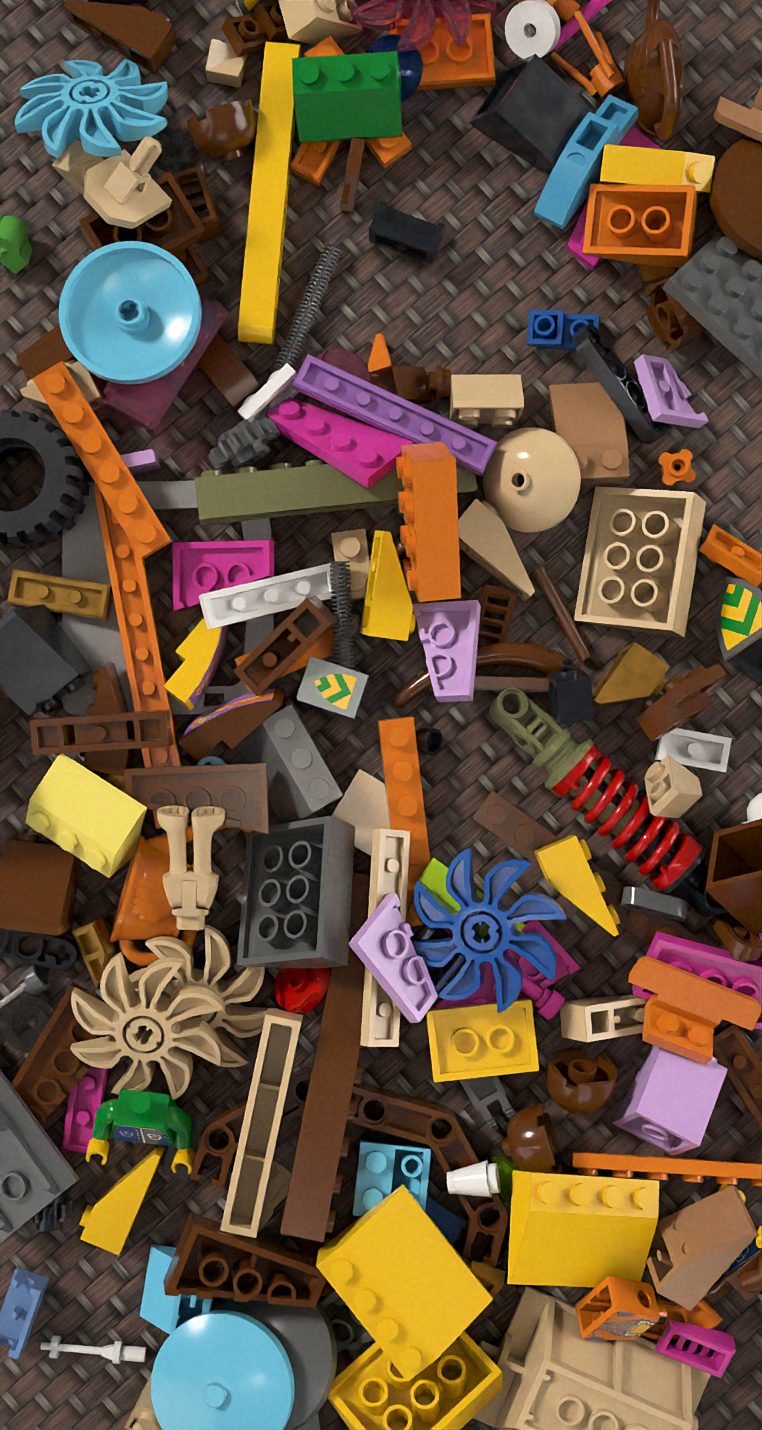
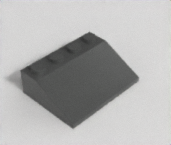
M332 816L270 825L269 834L254 830L251 833H247L237 966L267 968H328L348 966L355 827Z

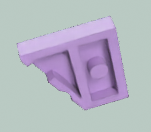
M642 354L634 361L638 381L642 386L648 411L653 421L698 429L708 422L704 412L696 414L686 399L692 394L685 384L680 381L676 371L667 359Z

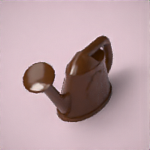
M648 0L644 33L633 41L624 61L623 79L625 82L623 84L625 102L638 107L639 117L634 122L635 125L647 136L666 142L671 138L682 110L684 96L683 52L675 28L666 19H659L660 0Z

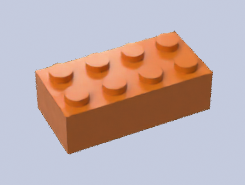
M444 442L401 445L402 456L396 457L397 476L402 478L403 491L398 492V506L400 513H404L405 525L400 526V541L402 547L405 546L407 559H402L401 567L404 578L407 580L409 591H414L419 602L461 598L456 458Z

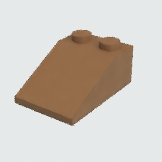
M599 382L550 385L552 432L562 437L574 451L580 468V486L623 484L630 476L624 417Z

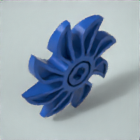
M472 847L461 852L452 861L446 875V890L459 903L460 911L445 903L421 880L416 882L414 904L419 917L428 927L449 928L453 933V937L443 939L411 940L417 956L423 957L425 965L432 967H443L458 953H462L466 957V963L462 966L458 975L438 994L439 998L452 1001L461 1000L475 993L484 983L485 961L489 962L493 967L496 982L497 1012L500 1013L506 1010L517 999L523 985V969L509 955L508 949H513L517 954L533 964L550 981L553 980L556 972V956L550 942L540 932H520L516 928V922L566 919L567 917L563 909L552 898L533 892L525 893L511 907L505 906L502 901L511 885L530 867L532 862L523 859H510L495 866L485 876V898L481 899L476 893L477 889L474 882ZM487 923L490 926L489 934L483 937L479 932L481 926Z

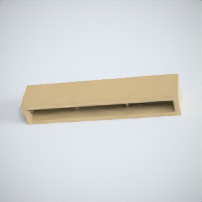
M268 1008L265 1015L220 1231L253 1238L257 1236L303 1020L302 1014Z

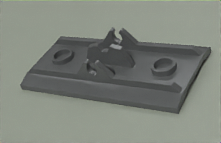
M0 1069L1 1244L33 1216L76 1183L79 1177Z

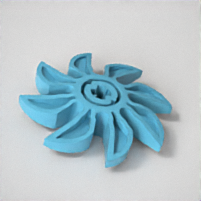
M124 59L108 76H104L102 66L96 62L87 60L66 61V70L73 79L65 74H51L25 84L20 88L21 97L30 100L22 106L15 118L17 134L42 130L45 149L56 158H60L66 149L80 138L83 150L91 155L101 157L122 155L121 148L112 136L123 142L137 141L146 136L155 135L167 126L166 118L155 115L162 109L168 99L167 81L141 85L139 68L128 59Z

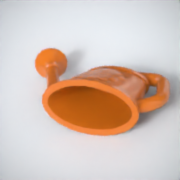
M223 824V825L220 826L218 829H216L214 832L219 831V830H222V829H224V828H236V827L227 826V825H224V824ZM191 825L187 828L186 843L193 840ZM240 828L246 833H251L252 831L249 829ZM167 833L151 837L145 840V837L139 836L135 854L131 858L111 931L109 942L119 940L121 951L125 957L139 966H149L159 958L153 952L138 950L134 946L133 940H149L161 936L177 938L180 931L177 929V916L172 914L173 907L168 902L163 886L162 875L168 872L170 868ZM187 863V867H194V864L190 865ZM183 930L181 940L192 948L198 930Z

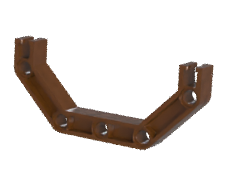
M304 1067L291 1073L280 1126L303 1114L307 1095L300 1093L297 1085L301 1081L310 1080L311 1067ZM361 1082L360 1086L353 1085L350 1100L357 1101L353 1124L430 1145L446 1176L447 1172L482 1162L451 1108ZM248 1098L218 1114L208 1122L201 1136L189 1179L199 1181L202 1174L206 1175L207 1167L202 1166L205 1154L209 1153L223 1158L221 1171L218 1172L216 1178L212 1177L211 1185L224 1188L234 1152L238 1148ZM370 1100H378L383 1104L384 1108L378 1114H370L365 1110L364 1106ZM439 1119H445L451 1124L449 1130L442 1134L434 1132L431 1128L433 1123ZM217 1129L226 1131L229 1141L226 1143L216 1142L212 1137V1132ZM492 1193V1197L457 1194L468 1214L460 1243L461 1257L472 1258L473 1241L476 1233L481 1231L491 1235L489 1248L485 1247L482 1262L496 1267L508 1224V1215L501 1195L499 1193ZM487 1207H493L498 1210L497 1216L491 1220L483 1219L480 1214Z

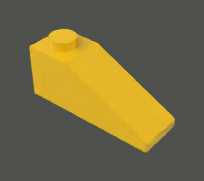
M606 144L603 150L600 181L615 184L695 185L697 193H710L715 156Z
M375 530L360 633L367 636L408 641L409 634L413 633L416 622L415 614L412 613V601L391 533Z
M159 1145L104 1192L94 1207L87 1205L79 1225L85 1227L80 1237L81 1240L118 1256L120 1255L165 1151L164 1147Z

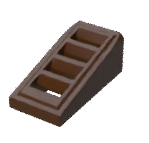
M202 165L172 174L180 189L181 187L200 182L201 185L183 190L182 192L187 200L204 195V197L188 201L194 212L208 208L207 211L196 214L206 233L192 244L222 236L223 232Z
M488 584L483 585L479 600L481 611L478 638L498 643L506 642L517 591ZM488 597L507 601L506 607L487 603ZM489 611L504 615L503 621L484 617V612ZM481 625L500 628V634L481 631Z

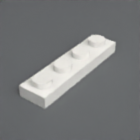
M331 564L199 595L207 630L294 609L306 598L314 595L321 602L334 599L331 598L332 595H335L331 594V591H333L331 587L333 585L330 583L334 582L330 581V578H332L330 574L333 573L330 572V569H333L330 568Z

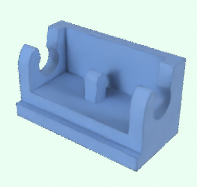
M18 1267L14 1271L0 1312V1345L8 1346L10 1348L8 1357L17 1360L27 1345L49 1281L47 1277Z

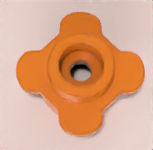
M682 449L679 453L675 454L664 452L660 455L659 464L662 465V482L665 485L672 486L674 483L682 481L690 483L695 479L696 472L691 466L693 455L689 450ZM676 464L680 466L678 471L674 469Z

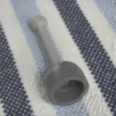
M34 964L27 968L21 974L20 987L0 1000V1009L24 992L29 995H36L49 988L51 982L44 969Z

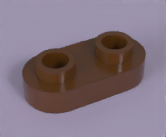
M729 912L718 914L713 928L725 947L730 951V956L744 963L758 960L762 952V940L759 935H752Z

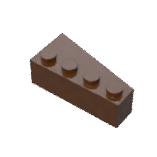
M193 1212L190 1213L163 1280L165 1295L179 1296V1294L196 1295L197 1298L204 1299L220 1297L232 1298L234 1301L239 1302L255 1300L267 1301L268 1304L316 1307L326 1282V1278L316 1267L317 1257L259 1236L253 1238L220 1231L222 1223Z

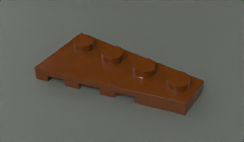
M267 763L124 769L125 794L147 807V809L157 811L158 808L164 806H184L189 809V817L191 818L192 811L198 807L216 806L225 809L224 825L254 830L265 834L270 833Z

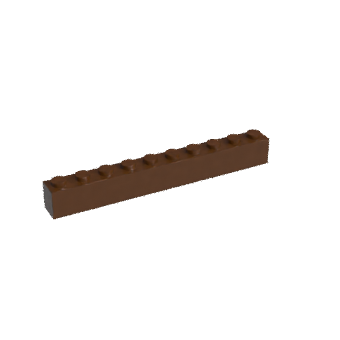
M354 872L352 878L349 942L367 921L370 876ZM350 946L348 966L332 967L280 1228V1234L320 1242L324 1241L325 1232L332 1234L336 1211L329 1209L332 1195L339 1196L343 1174L337 1173L339 1158L346 1159L350 1137L344 1136L346 1121L353 1123L357 1101L350 1099L353 1085L360 1086L364 1065L357 1064L360 1049L367 1050V1046L360 1045L365 965Z

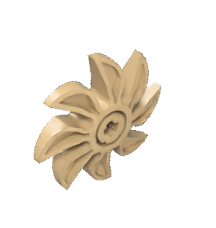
M205 924L206 962L204 969L201 970L194 967L193 950L184 941L167 936L147 940L145 945L159 959L166 957L184 959L183 964L174 975L177 980L171 979L161 992L162 996L169 999L173 998L174 994L183 985H197L214 992L224 1002L225 1009L186 1018V1020L202 1019L215 1030L222 1045L223 1054L220 1066L239 1067L248 1064L250 1059L226 1036L221 1027H225L227 1031L238 1038L251 1037L262 1032L268 1008L245 1007L231 1003L250 1001L258 993L263 983L265 967H244L229 980L220 979L230 967L231 947L228 940L219 930ZM146 968L137 970L129 975V979L137 993H139L140 978Z
M120 952L109 961L101 977V995L105 1002L76 987L72 991V1009L80 1025L91 1034H110L101 1038L72 1043L70 1049L75 1056L90 1066L104 1069L112 1068L124 1055L133 1059V1062L113 1087L111 1093L119 1094L120 1090L123 1089L134 1091L145 1089L152 1080L156 1070L155 1061L160 1063L161 1069L166 1076L171 1097L175 1100L185 1092L192 1076L193 1060L188 1051L220 1066L223 1054L222 1045L215 1030L202 1019L186 1020V1018L224 1010L225 1004L220 997L209 989L197 985H183L174 994V997L170 999L165 998L161 994L183 964L184 959L166 957L152 962L140 978L139 993H137L129 979L123 955Z

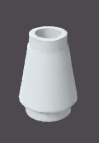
M486 1160L447 1172L449 1194L492 1197V1193H500V1176L497 1163L489 1164Z

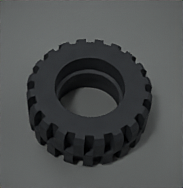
M13 409L3 410L2 417L0 418V465L15 453L27 450L34 451L43 459L45 481L38 497L27 507L17 511H6L0 507V544L14 549H25L26 546L35 549L44 547V540L55 542L62 538L59 531L63 528L70 531L76 524L72 518L76 512L82 514L86 506L81 502L82 495H89L90 485L84 482V477H88L89 472L64 431L46 418H40L33 412L24 410L19 414Z

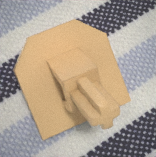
M146 136L132 156L124 149L121 151L122 155L109 157L86 171L83 198L107 224L133 229L170 207L172 199L148 173L162 152L161 144L152 137Z

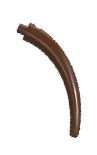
M506 642L477 647L476 668L517 666L547 675L558 673L559 668L571 665L563 661V653L536 644ZM428 669L412 680L393 699L395 707H405L415 697L432 686Z

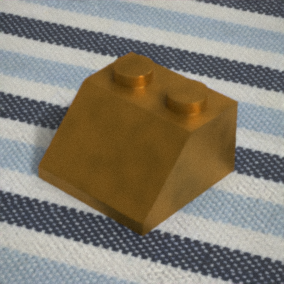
M636 642L624 647L593 690V707L636 700L647 696L651 697L653 694L657 695L669 679L665 673L670 666Z

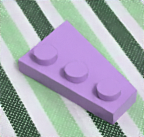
M478 600L412 604L436 699L438 702L473 701L481 611Z

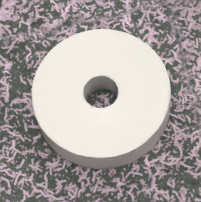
M525 0L514 6L507 16L505 22L507 43L512 51L521 58L525 59L534 54L541 58L556 46L560 37V20L555 9L546 1ZM530 23L533 24L536 28L535 35H533L529 30Z

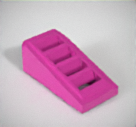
M669 1320L655 1346L656 1352L718 1378L723 1376L736 1352L732 1335L674 1320ZM673 1334L679 1335L676 1344L669 1343ZM686 1339L691 1340L688 1347L683 1346ZM698 1344L703 1345L701 1350L696 1349Z

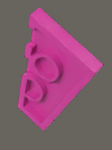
M274 541L172 542L173 612H180L200 604L198 596L201 594L274 576Z

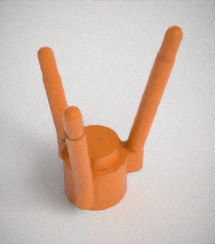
M576 11L574 14L599 61V64L590 72L591 81L557 53L552 52L550 57L583 85L591 97L598 93L602 99H605L609 94L615 93L625 81L614 63L602 34L596 32L594 37L582 13Z

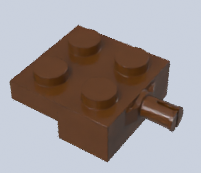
M717 663L707 669L701 665L688 673L685 678L682 675L675 678L664 687L667 692L663 696L659 693L643 705L646 710L636 718V721L650 741L653 742L692 721L711 706L713 702L706 694V691L727 675V673Z

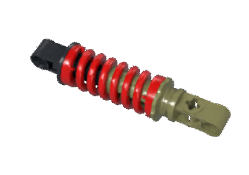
M518 688L505 689L491 702L489 713L492 720L506 731L521 749L534 758L533 764L537 768L543 767V770L547 771L550 775L545 784L547 789H551L559 798H564L570 793L575 798L570 804V808L573 811H578L584 806L589 811L584 816V821L587 824H592L596 819L602 823L597 831L600 837H605L610 832L616 836L611 842V847L614 850H619L629 841L633 846L625 854V860L628 863L634 862L641 854L646 857L638 869L641 875L649 874L655 867L660 870L659 874L654 871L648 877L656 888L657 893L666 895L674 890L701 916L710 917L728 912L719 902H717L716 908L712 906L709 901V893L705 890L709 867L702 859L707 852V847L704 844H700L689 833L679 834L680 826L675 820L665 821L666 817H656L651 814L647 795L637 796L639 788L635 782L623 784L625 774L621 769L609 771L611 760L607 756H602L590 738L580 744L571 737V731L567 728L562 730L548 713L540 709ZM503 700L510 701L514 705L515 714H510L504 710L502 706Z

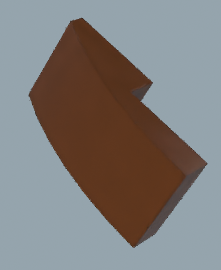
M278 0L257 4L254 12L251 14L226 19L221 28L238 57L265 49L266 42H280L288 38Z
M216 331L190 353L235 409H238L247 397L257 393L262 388Z

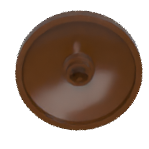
M746 137L730 146L715 165L709 200L713 215L725 235L742 251L762 260V142Z

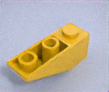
M570 835L533 851L547 884L613 936L619 935L615 926L620 924L619 917L613 905H606L601 893L606 891V888L599 873H592L587 860L591 859L592 856L584 839L578 841L576 836Z

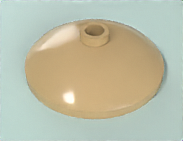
M521 428L505 435L498 441L483 473V490L486 501L498 511V517L503 520L504 525L520 532H541L562 522L573 509L580 491V468L574 451L558 434L543 428ZM520 474L524 477V484L522 486L517 482Z

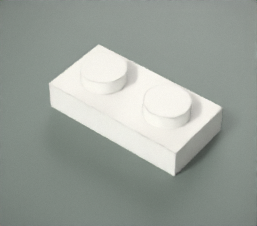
M286 364L282 369L272 373L267 383L257 393L247 397L242 407L238 410L242 419H248L249 422L255 420L259 422L268 411L286 398H293L299 393V391L293 389V383L298 375L297 372L289 364Z
M677 728L659 738L655 760L662 761L669 755L681 765L726 772L732 738Z

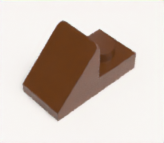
M392 366L391 373L362 379L416 405L432 402L425 367Z

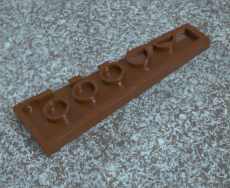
M74 982L69 986L11 1083L40 1125L44 1123L47 1117L91 1067L75 1056L70 1049L71 1044L110 1035L91 1034L77 1021L71 1004L72 991L75 987L102 1002L105 1001Z

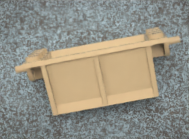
M526 1285L500 1347L498 1348L482 1340L479 1344V1347L487 1355L494 1358L493 1362L503 1372V1389L473 1418L499 1430H698V1419L694 1416V1413L711 1374L656 1352L655 1346L657 1342L641 1335L633 1340H582L575 1306Z

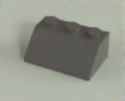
M292 704L269 716L237 745L247 764L267 763L268 801L281 824L299 821L344 795Z

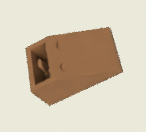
M731 1185L658 1222L646 1261L657 1293L692 1310L700 1299L707 1295L709 1289L721 1275L728 1271L731 1264L742 1251L752 1243L758 1232L736 1186Z

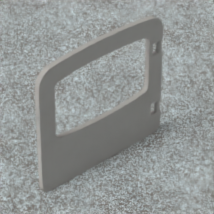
M195 481L137 482L154 511L198 509ZM87 482L90 485L89 495H82L81 502L86 505L83 513H75L72 520L76 524L70 531L65 528L62 529V577L111 585L93 486L97 485L95 482ZM270 518L241 521L244 541L272 540ZM114 597L112 598L109 620L62 613V629L93 670L84 678L86 684L72 694L66 692L62 696L65 710L73 715H87L89 705L95 703L96 690L92 689L94 674L97 669H101L102 665L111 662L115 664L129 712H135ZM274 614L246 621L244 655L254 651L274 631ZM242 680L234 686H208L192 711H189L169 695L172 715L204 714L218 706H205V694H224V702H227L238 696L252 693V690L248 691Z

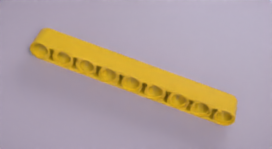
M266 42L238 321L239 342L271 345L274 343L290 181L289 166L292 160L296 118L293 98L292 58H301L300 44Z

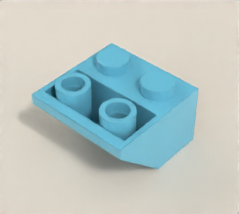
M360 1139L352 1210L353 1216H363L402 1184H404L425 1211L431 1149Z
M152 1244L140 1317L166 1333L171 1334L190 1318L212 1311L214 1297L212 1299L197 1298L196 1295H165L163 1280L176 1248Z

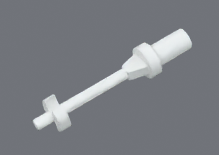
M53 1335L51 1343H41V1350H51L49 1357L56 1359L60 1351L98 1354L112 1360L113 1364H120L121 1360L145 1362L147 1347L123 1345V1341H115V1344L103 1347L60 1344L61 1336Z

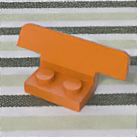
M650 956L641 957L629 973V983L653 992L645 1005L642 1041L704 1065L713 1058L714 1028L719 1025L722 1019L752 1031L761 1014V1006L755 998Z

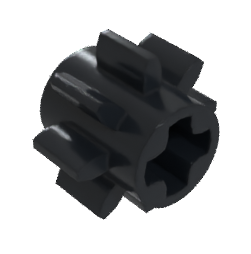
M63 1192L30 1220L36 1223V1229L39 1231L60 1230L63 1228V1222H67V1218H72V1200H66Z

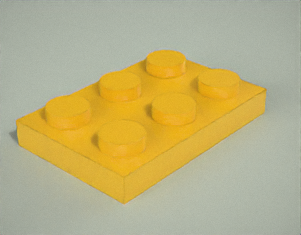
M530 998L516 999L511 1006L500 1013L497 1012V1002L433 1008L427 1011L426 1018L434 1082L539 1071L532 1000Z

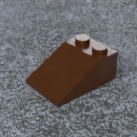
M170 171L154 180L172 199L170 207L137 227L129 229L107 224L97 212L79 220L83 237L92 252L117 242L139 241L156 245L176 257L205 234L206 230Z

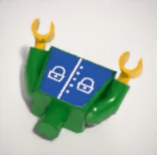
M120 1090L118 1099H111L99 1106L92 1133L94 1138L89 1141L86 1153V1161L88 1163L92 1154H100L103 1157L101 1165H104L109 1151V1142L107 1141L109 1137L111 1140L172 1146L178 1149L171 1165L172 1171L177 1173L181 1163L188 1167V1174H190L196 1157V1153L190 1149L192 1146L191 1117L188 1112L177 1106L170 1095Z

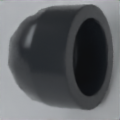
M424 727L415 732L418 752L434 756L440 751L442 746L440 730Z

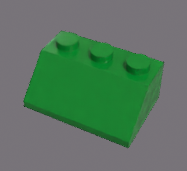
M397 51L292 58L293 98L300 143L347 141L353 139V137L360 139L402 137L401 72Z

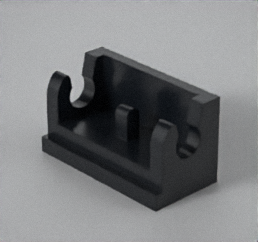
M380 201L369 227V242L433 264L445 232V224L438 222L435 225L391 209L387 206L386 202Z

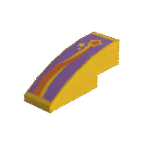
M203 618L175 651L183 663L163 687L170 696L189 711H192L203 696L216 673L224 652L229 625L207 630L205 619Z

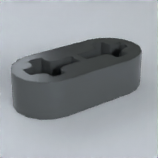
M624 887L621 906L658 918L683 922L686 919L688 902L642 888Z

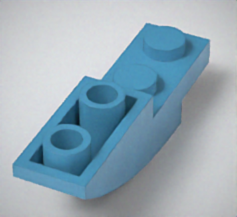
M609 94L595 114L587 113L567 143L546 182L534 210L536 217L564 229L589 195L590 184H597L600 180L604 145H618L639 117L638 107Z

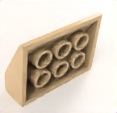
M595 486L574 621L649 634L685 637L706 501L695 492Z

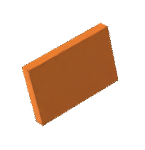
M491 13L389 20L391 52L397 51L400 63L401 92L495 84Z

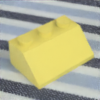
M61 753L57 756L31 796L25 823L58 844L62 849L69 851L87 863L91 868L110 878L134 856L147 807Z

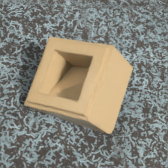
M212 39L205 69L208 82L241 88L247 55L238 57L231 45Z

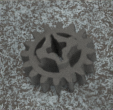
M264 417L259 422L257 420L249 422L247 419L220 435L218 438L219 446L211 449V453L207 456L215 470L226 472L230 468L233 470L250 467L253 463L270 453L269 445L276 442L277 437L281 434L271 417L268 419Z

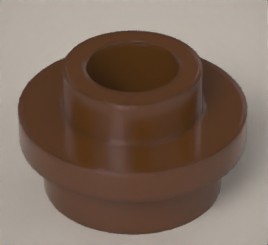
M436 365L435 372H429V393H435V400H441L442 397H450L451 370L442 369V365Z

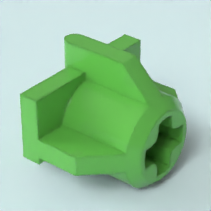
M14 216L0 217V263L16 274L29 263L33 250L27 238L28 228L25 223Z

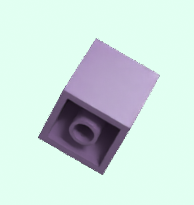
M652 1045L612 1123L672 1156L696 1148L701 1144L728 1069L718 1064V1060L715 1057L704 1065Z

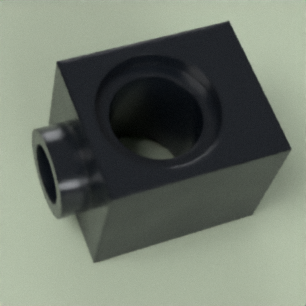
M566 666L559 668L558 673L547 674L551 715L559 724L594 719L591 678L582 669L575 666Z

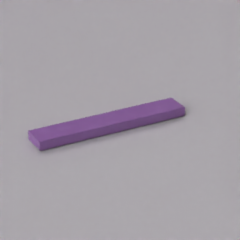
M307 354L293 383V389L383 431L414 441L415 444L444 442L456 458V465L480 476L483 475L498 443Z

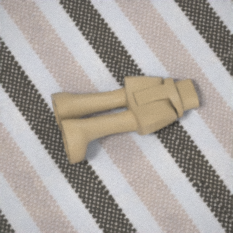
M177 805L158 808V823L167 833L170 852V868L168 872L162 875L163 886L168 902L173 907L172 914L177 916V929L203 930L205 929V916L209 914V908L212 906L219 882V875L213 872L211 868L212 835L216 829L223 825L225 809L216 806H203L192 811L191 826L193 831L194 867H187L186 839L189 809Z

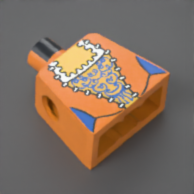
M616 1276L606 1277L575 1305L582 1340H633L654 1324L663 1325L667 1319V1308L664 1303L656 1302L654 1289L650 1283Z

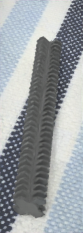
M329 243L324 244L325 247H323L324 250L321 252V258L316 263L318 266L313 271L315 274L311 275L312 278H310L311 281L308 283V289L305 290V297L300 302L302 305H299L300 309H297L298 313L295 314L297 317L293 318L294 321H292L293 324L290 326V332L287 333V340L282 345L284 348H281L282 352H279L281 356L277 357L278 360L274 364L275 368L273 369L276 371L282 369L286 364L295 367L293 362L296 363V360L294 358L298 359L296 354L300 355L297 352L298 350L301 351L299 346L303 347L300 343H305L302 340L306 339L304 335L308 336L305 331H310L307 327L311 328L309 323L313 324L311 319L314 320L313 316H316L314 311L318 312L315 308H319L317 304L321 305L318 300H323L322 297L324 295L322 292L326 293V285H329L328 281H331L329 277H332L330 273L334 274L332 269L335 270L336 263L339 262L338 258H340L339 254H342L341 250Z
M350 561L330 562V568H333L330 569V572H333L330 574V577H332L330 581L334 582L330 584L333 585L331 587V590H333L331 594L335 595L331 596V598H334L331 600L334 603L331 606L336 607L332 608V611H335L333 614L339 619L332 627L335 629L333 633H337L333 634V637H336L333 639L336 642L333 643V646H338L333 648V650H337L333 652L334 655H337L334 656V659H338L334 663L355 671L354 668H350L355 666V664H350L354 662L351 659L354 658V655H350L354 654V651H350L354 649V647L350 646L354 645V643L349 642L353 641V638H349L353 636L350 633L353 630L349 629L353 628V625H348L353 623V621L349 620L353 619V617L348 616L352 615V612H348L352 610V608L348 607L352 606V604L347 603L352 602V599H347L352 597V595H348L351 591L347 590L351 589V586H347L351 584V582H347L351 578L346 577L351 575L346 573L351 571L346 568L350 567L349 564H346Z

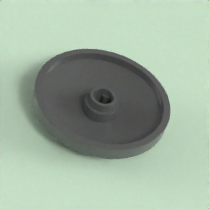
M228 1298L218 1310H231L253 1317L264 1324L284 1347L292 1366L295 1385L293 1408L284 1430H296L302 1427L317 1414L325 1403L336 1374L337 1345L327 1314L318 1302L315 1308L268 1304L267 1301L249 1300L248 1302H239Z

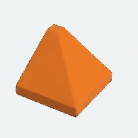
M381 333L375 335L368 363L370 374L384 375L392 372V362L384 336Z

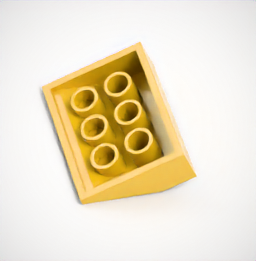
M513 1170L507 1283L596 1287L608 1276L641 1282L659 1218V1181Z
M404 1184L318 1251L316 1267L407 1382L437 1360L493 1300L491 1294Z
M463 1331L437 1360L407 1382L375 1342L334 1379L327 1398L350 1430H460L503 1389V1372L473 1339Z

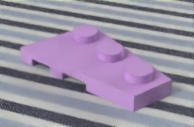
M397 893L387 894L349 942V946L410 1023H419L438 995L423 957L417 956L410 939L413 936L410 925L402 920L398 910V906L401 905Z

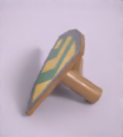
M726 576L716 608V634L723 658L726 661L762 637V591L757 586L743 579Z

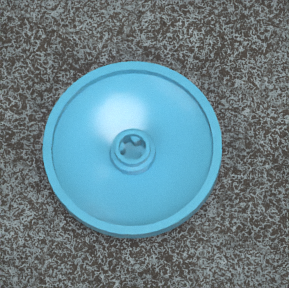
M117 242L90 253L69 275L59 302L60 329L71 353L94 375L118 384L146 383L171 372L190 353L201 326L202 308L200 296L188 270L168 251L145 242Z
M213 1310L190 1318L170 1334L155 1359L151 1376V1398L156 1418L162 1430H284L293 1408L295 1393L294 1376L284 1347L264 1324L244 1313L231 1310Z

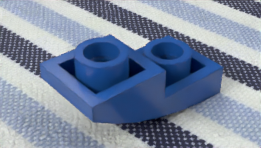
M529 310L527 345L545 349L577 351L573 344V335L588 324L595 326L600 331V315L565 314L564 310Z

